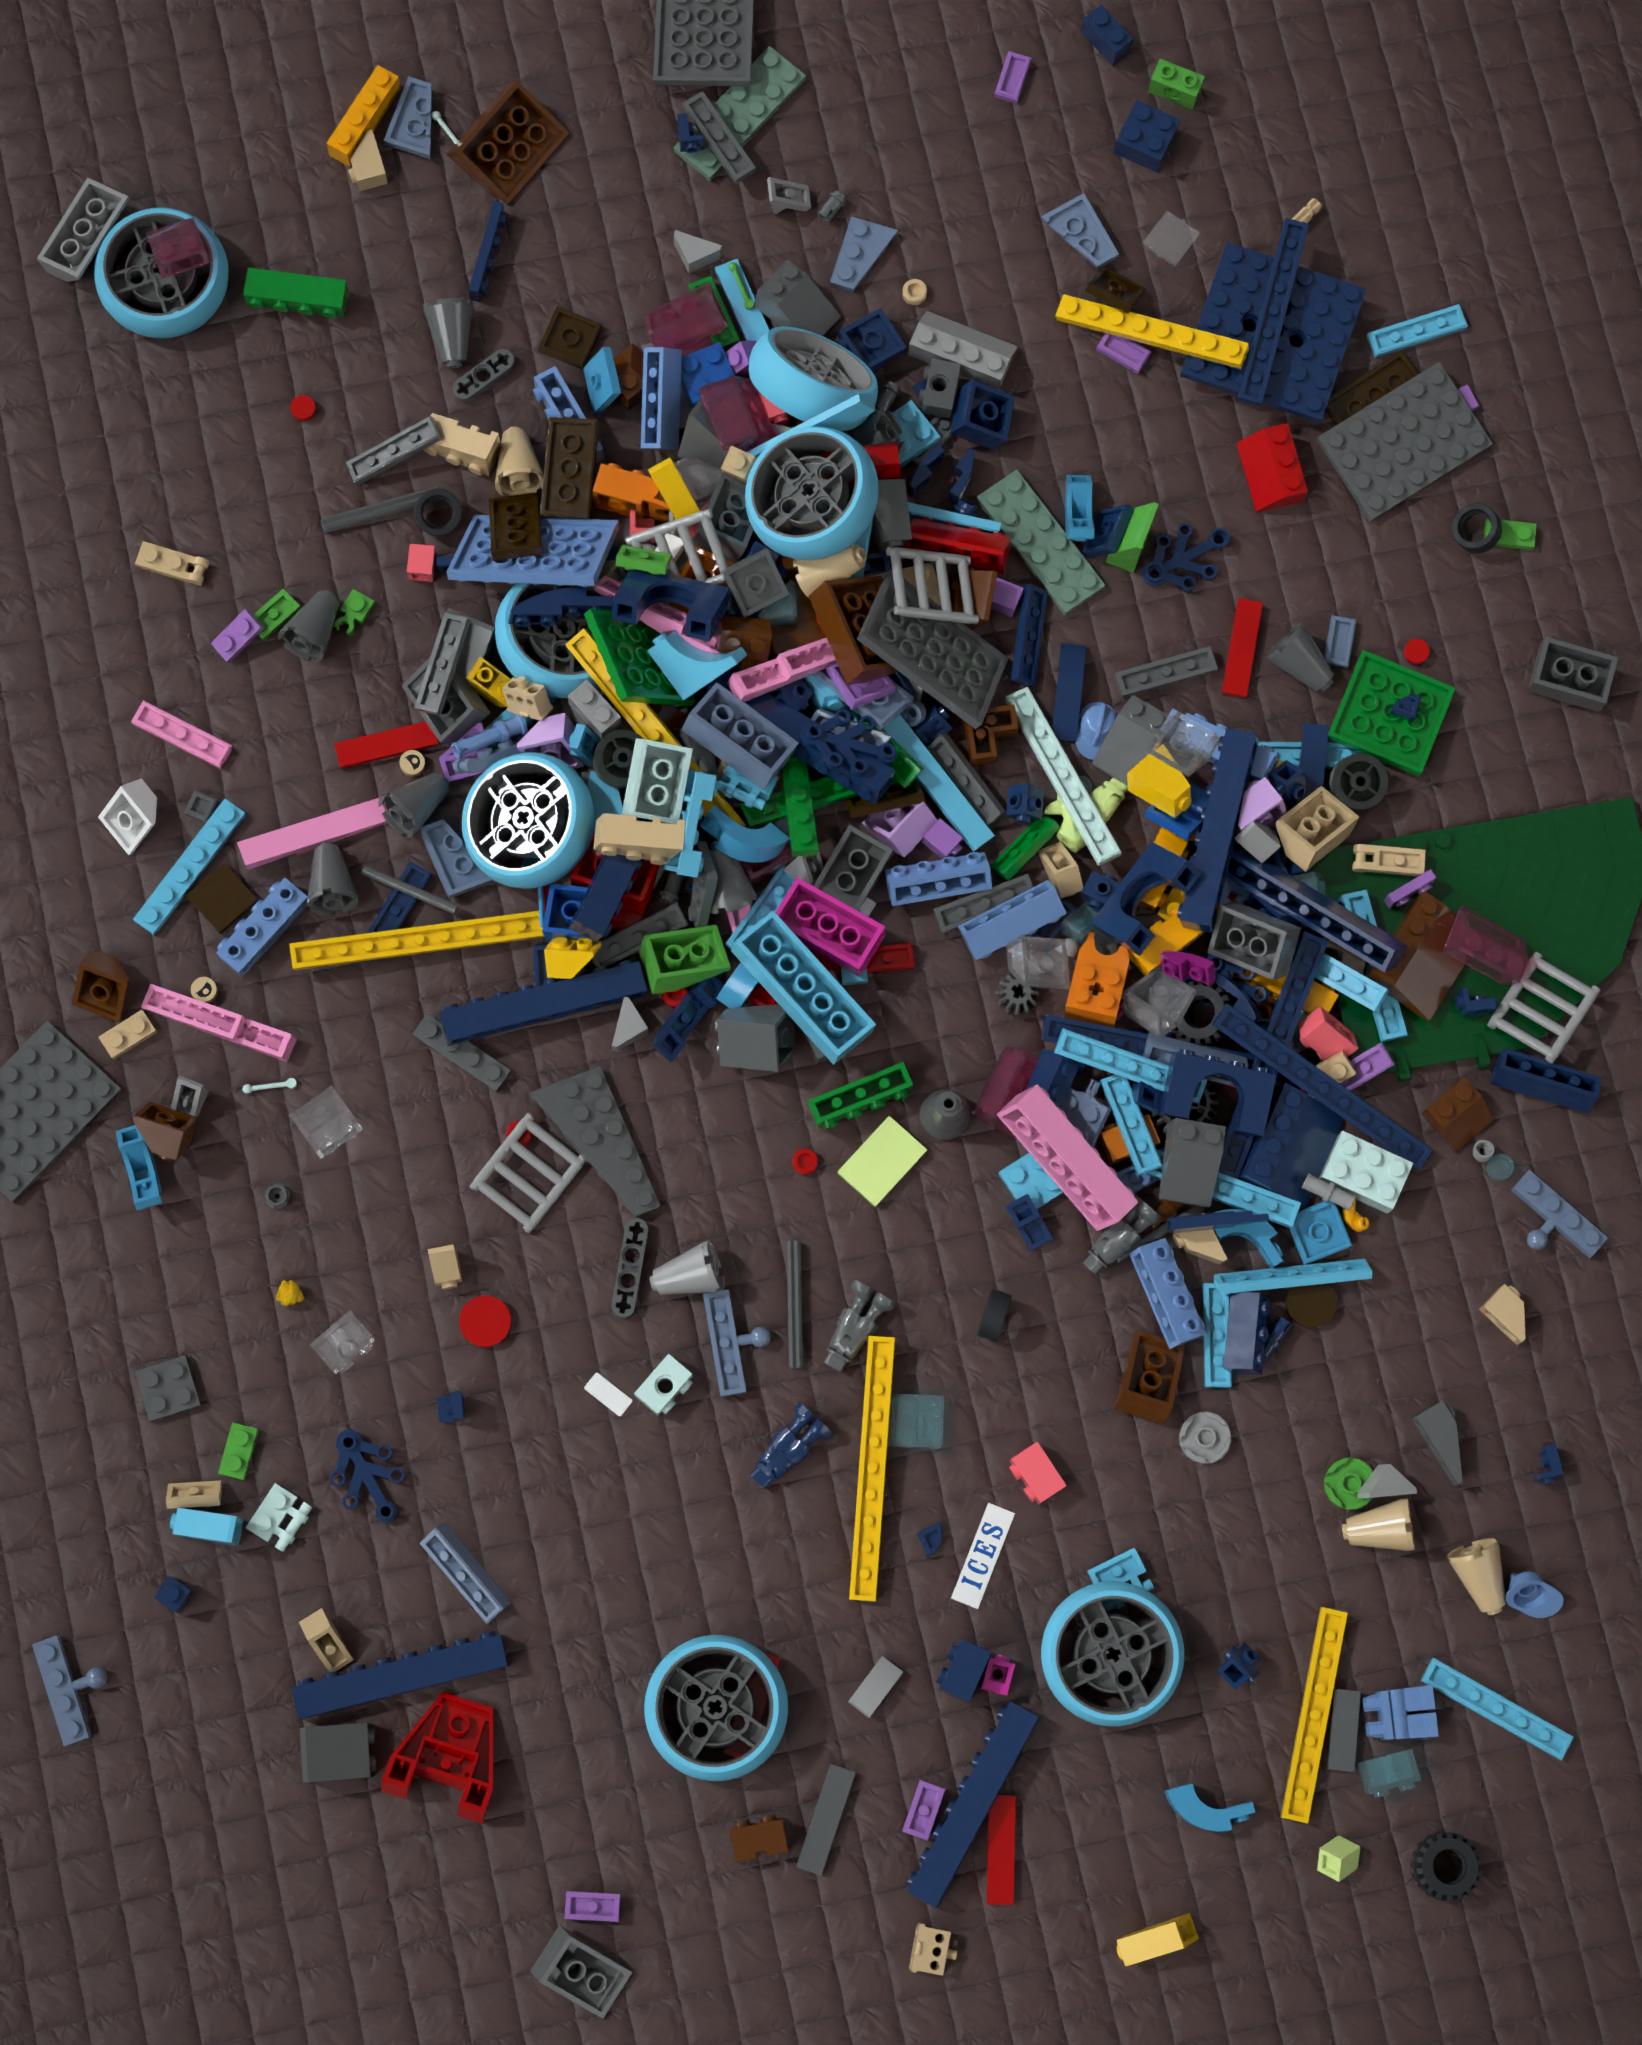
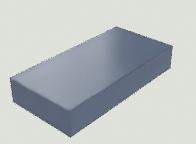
M1331 616L1324 658L1329 666L1343 669L1348 668L1356 619Z

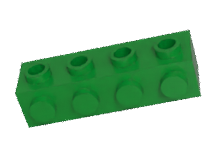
M248 268L243 296L246 305L254 309L267 307L274 308L278 312H288L290 310L298 311L302 315L309 316L314 313L321 314L326 318L335 319L345 315L349 289L346 280Z
M901 1062L810 1099L807 1106L817 1129L823 1127L824 1130H828L837 1126L838 1121L847 1117L848 1120H853L862 1115L861 1111L868 1108L874 1111L886 1105L885 1102L895 1098V1101H899L910 1096L909 1092L913 1089V1083L904 1062Z

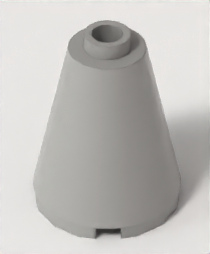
M709 1240L700 1243L654 1269L653 1276H650V1284L653 1291H658L660 1295L719 1292L724 1290L725 1287L724 1276H718L719 1268L721 1267L718 1254L714 1245Z

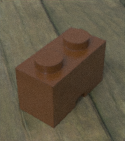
M776 1815L760 1818V1824L750 1825L749 1820L734 1823V1829L729 1831L735 1862L756 1858V1852L766 1851L767 1856L788 1852L782 1819L776 1820Z

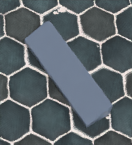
M1154 1033L1148 1034L1143 1057L1169 1066L1172 1053L1180 1052V1049L1194 1051L1196 1057L1204 1058L1205 1055L1220 1057V1062L1229 1064L1230 1060L1245 1063L1244 1068H1248L1247 1058ZM1212 1074L1205 1077L1207 1080L1235 1087L1229 1079L1221 1075Z
M446 1523L437 1526L420 1542V1545L486 1624L511 1604L509 1598Z

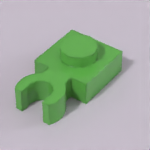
M352 589L340 608V612L344 614V617L336 620L335 629L339 630L343 624L349 625L346 635L350 637L355 631V622L364 623L374 607L375 601Z

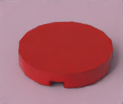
M481 1295L471 1299L464 1305L460 1313L459 1326L462 1335L469 1343L478 1347L490 1348L500 1344L507 1337L511 1328V1316L507 1306L501 1300L493 1296Z

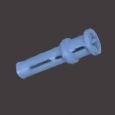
M514 714L512 718L505 721L498 720L493 724V727L458 742H453L452 748L456 747L453 753L457 758H461L499 741L502 743L515 735L527 734V724L524 717L518 714Z

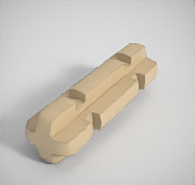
M1313 198L1292 219L1308 223L1313 218L1312 216L1321 210L1322 204Z

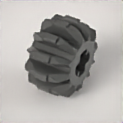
M1016 972L1015 979L1010 974H1007L1005 977L1007 982L1000 981L998 984L1001 990L996 991V996L1002 997L998 1001V1005L1003 1006L1007 1004L1006 1013H1009L1011 1008L1015 1009V1016H1019L1020 1008H1022L1024 1013L1028 1014L1030 1012L1029 1006L1036 1007L1037 1005L1036 1000L1033 998H1038L1040 992L1033 990L1037 987V982L1028 984L1030 979L1028 974L1024 980L1020 979V972ZM1017 989L1022 991L1018 999L1013 997L1014 991L1016 992Z

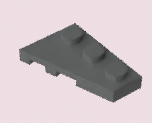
M697 841L696 850L702 852L701 857L704 858L702 871L698 872V877H693L691 906L688 908L689 919L694 922L695 928L704 927L708 924L718 881L706 841Z

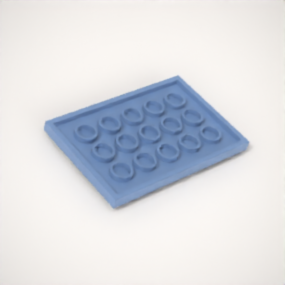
M474 515L447 570L448 580H458L461 582L482 581L485 583L507 582L509 584L531 583L533 585L595 586L619 531L618 520L540 517L543 555L492 561L489 515Z

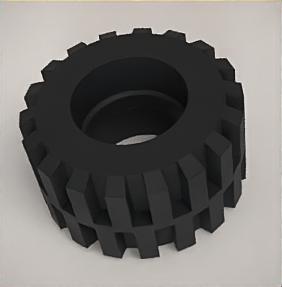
M1200 981L1188 982L1189 986L1183 985L1180 987L1181 993H1175L1172 997L1175 999V1003H1170L1169 1008L1173 1009V1013L1169 1014V1019L1174 1021L1171 1024L1173 1030H1177V1035L1190 1043L1214 1046V1043L1220 1044L1224 1042L1223 1038L1228 1036L1212 1026V1023L1226 1004H1229L1231 1007L1235 1005L1236 1001L1232 1000L1234 996L1215 983L1208 986ZM1208 998L1214 1005L1215 1015L1208 1026L1199 1028L1194 1022L1193 1010L1199 1001Z
M1437 1832L1433 1835H1428L1424 1841H1420L1417 1844L1418 1849L1413 1851L1414 1861L1411 1862V1868L1414 1870V1873H1412L1413 1879L1417 1880L1418 1884L1416 1885L1424 1890L1425 1894L1435 1899L1444 1901L1464 1899L1465 1895L1469 1896L1473 1893L1472 1889L1474 1887H1478L1480 1883L1478 1878L1479 1876L1482 1877L1483 1871H1480V1865H1483V1862L1478 1857V1854H1480L1479 1850L1472 1846L1473 1842L1465 1839L1460 1834ZM1443 1850L1453 1851L1460 1861V1872L1457 1878L1449 1883L1438 1880L1433 1871L1434 1858Z

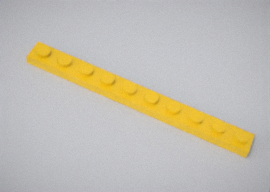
M583 628L565 644L637 734L646 740L682 746L648 703L620 701L603 658L597 649L595 639L587 628ZM691 758L689 769L703 772ZM718 790L716 795L712 797V801L702 800L704 817H706L713 806H716L737 824L746 827V824Z
M539 911L297 942L290 943L289 945L293 970L542 938L544 935L542 932L543 928L540 927Z
M869 1336L849 1600L876 1602L895 1350L894 1337Z

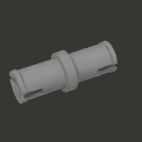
M1309 1173L1302 1185V1189L1322 1197L1323 1201L1327 1202L1329 1200L1348 1211L1355 1199V1195L1335 1187V1183H1327Z

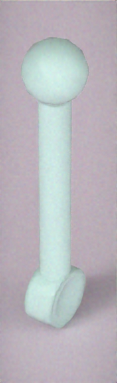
M434 111L431 115L432 119L438 121L456 144L458 139L441 119L440 112Z
M289 1078L286 1082L255 1086L245 1084L242 1090L245 1094H250L256 1090L279 1087L293 1089L297 1083L294 1078Z

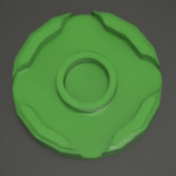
M1343 1458L1333 1463L1327 1470L1324 1478V1490L1328 1499L1336 1507L1344 1510H1357L1367 1505L1373 1498H1358L1357 1493L1372 1474V1468L1364 1461L1355 1458Z

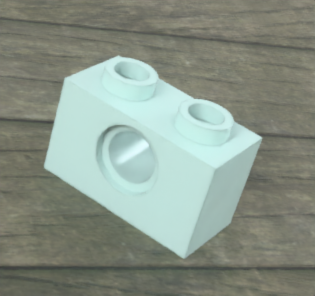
M668 1354L637 1389L634 1395L657 1416L662 1412L667 1414L676 1403L673 1401L679 1392L684 1394L693 1384L690 1381L693 1377L692 1373ZM661 1381H670L673 1384V1389L669 1393H661L658 1390V1385Z

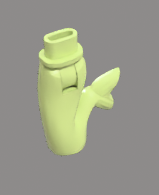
M1114 778L1109 782L1104 781L1103 785L1097 787L1089 795L1105 824L1114 814L1120 802L1125 798L1124 794L1128 791V786ZM1057 794V800L1046 807L1044 814L1063 816V822L1057 833V838L1067 849L1076 853L1084 848L1086 843Z

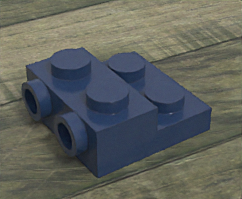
M881 308L839 330L838 341L836 342L861 359L873 373L883 368L889 360L904 353L907 348Z

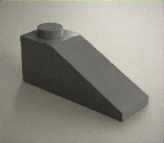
M1442 1400L1415 1416L1412 1420L1448 1479L1455 1486L1463 1482L1457 1423L1454 1419L1456 1414L1449 1404L1445 1405Z

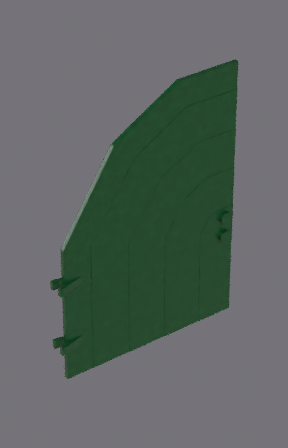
M1633 797L1359 843L1426 850L1424 873L1431 869L1436 876V879L1431 884L1432 888L1427 893L1444 903L1480 940L1429 1022L1399 1003L1408 1035L1403 1038L1382 1042L1395 1065L1379 1075L1396 1072L1397 1083L1407 1082L1411 1078L1410 1069L1475 1058L1477 1069L1487 1068L1491 1064L1489 1056L1500 1054L1503 1048L1514 1051L1529 1049L1528 1045L1497 1027L1492 1029L1487 1026L1496 1009L1492 1014L1462 1017L1461 1011L1456 1009L1455 995H1458L1461 987H1467L1470 1001H1472L1471 998L1486 995L1487 999L1495 998L1496 1007H1498L1535 952L1540 953L1544 961L1589 987L1597 986L1620 965L1642 898V836ZM1356 844L1335 847L1311 867L1313 888L1328 898L1340 899L1344 894L1367 890L1377 927L1391 936L1415 898L1419 896L1417 892L1410 896L1411 901L1400 908L1395 905L1389 909L1384 902L1387 895L1418 876L1352 871V864L1355 862L1356 856L1353 854V847ZM1366 855L1365 862H1373V855ZM1538 968L1534 970L1529 978L1574 1006L1585 997ZM1522 988L1516 998L1556 1023L1567 1014L1525 988ZM1335 989L1336 994H1338L1337 1000L1342 1024L1354 1033L1358 1049L1350 1055L1351 1061L1381 1043L1372 1010ZM1509 1008L1503 1017L1505 1021L1538 1040L1548 1031V1029L1512 1008Z

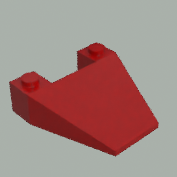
M442 1692L391 1755L382 1779L381 1792L407 1799L415 1775L463 1790L457 1816L483 1824L493 1791V1708Z

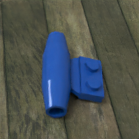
M1189 780L1187 781L1191 786L1192 801L1186 811H1182L1174 818L1151 805L1145 813L1146 818L1186 841L1201 828V813L1204 807L1207 808L1209 799L1206 797L1207 790Z

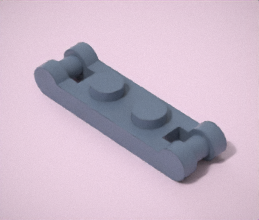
M526 734L516 735L513 742L512 740L500 742L497 744L498 748L496 749L486 748L477 752L478 756L474 758L456 759L453 763V769L459 774L476 773L490 767L503 758L520 754L517 743Z

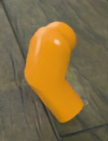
M1355 1197L1349 1211L1343 1208L1342 1218L1351 1229L1362 1232L1369 1227V1220L1366 1217L1363 1218L1355 1211Z

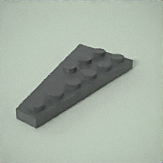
M600 1066L529 1093L530 1098L538 1103L544 1110V1114L550 1120L552 1119L562 1131L561 1133L585 1161L593 1166L598 1172L599 1177L607 1182L614 1190L615 1195L635 1218L660 1208L659 1201Z

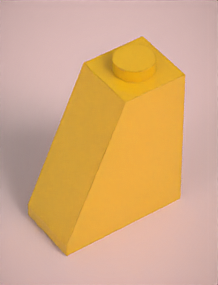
M671 458L648 469L675 519L700 511L676 464Z
M1159 744L1127 773L1128 791L1170 816L1176 818L1182 811H1186L1192 801L1191 786L1164 746Z
M1188 1913L1119 1938L1117 1940L1119 1958L1124 1961L1125 1966H1129L1183 1949L1192 1944L1199 1937L1191 1914Z

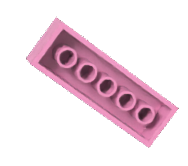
M1037 1084L1016 1095L996 1114L1096 1231L1119 1222L1138 1203L1132 1190L1123 1185L1117 1178L1115 1170L1105 1164L1100 1158L1099 1152L1087 1143L1083 1138L1082 1132L1068 1121L1065 1112L1056 1107L1050 1100L1047 1091Z

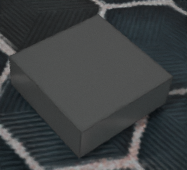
M194 790L184 814L206 823L214 813L219 802L215 798Z

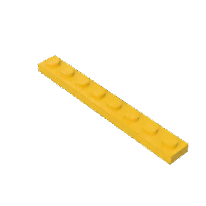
M1065 294L1055 315L1058 321L1238 369L1242 368L1250 348L1247 342L1133 312L1128 314L1118 308Z
M1320 1607L1280 1818L1307 1824L1309 1821L1347 1612Z

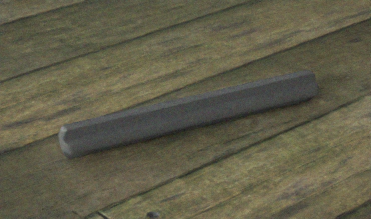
M435 486L322 518L321 525L323 531L327 533L415 508L418 498L423 493L431 489L440 488ZM432 498L426 504L441 501L442 498Z
M790 1240L787 1241L789 1368L801 1369L803 1367L801 1242Z

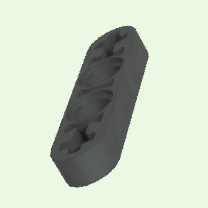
M640 1218L631 1219L626 1224L612 1300V1311L620 1319L631 1317L636 1308L648 1238V1226ZM636 1224H640V1228L644 1230V1233H639L637 1239L638 1243L643 1242L642 1246L626 1244L627 1240L633 1242V1232L629 1230L634 1228ZM629 1249H636L640 1253V1258L637 1262L630 1263L625 1259V1253ZM626 1274L635 1277V1285L631 1288H624L620 1283L621 1278ZM618 1291L626 1294L634 1293L633 1297H627V1305L631 1306L630 1310H625L624 1314L620 1313V1309L616 1307L617 1304L622 1303L623 1294L618 1295Z

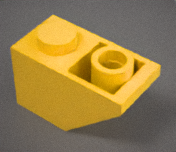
M479 657L466 679L480 696L495 707H508L502 688L511 679L482 657Z
M565 937L552 939L544 949L547 978L572 979L594 957L601 947V941L593 942L588 938L567 940Z

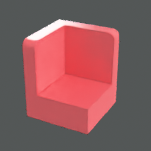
M630 510L629 536L654 527V519L635 518V510ZM652 538V539H649V540H647V541L641 542V544H642V543H651V544L654 545V544H655V538Z
M410 544L407 564L409 580L434 582L437 556L435 546Z

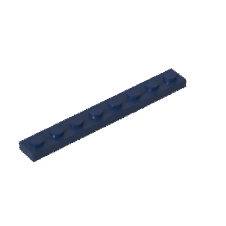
M1289 218L1284 220L1237 401L1261 407L1304 246L1308 223Z

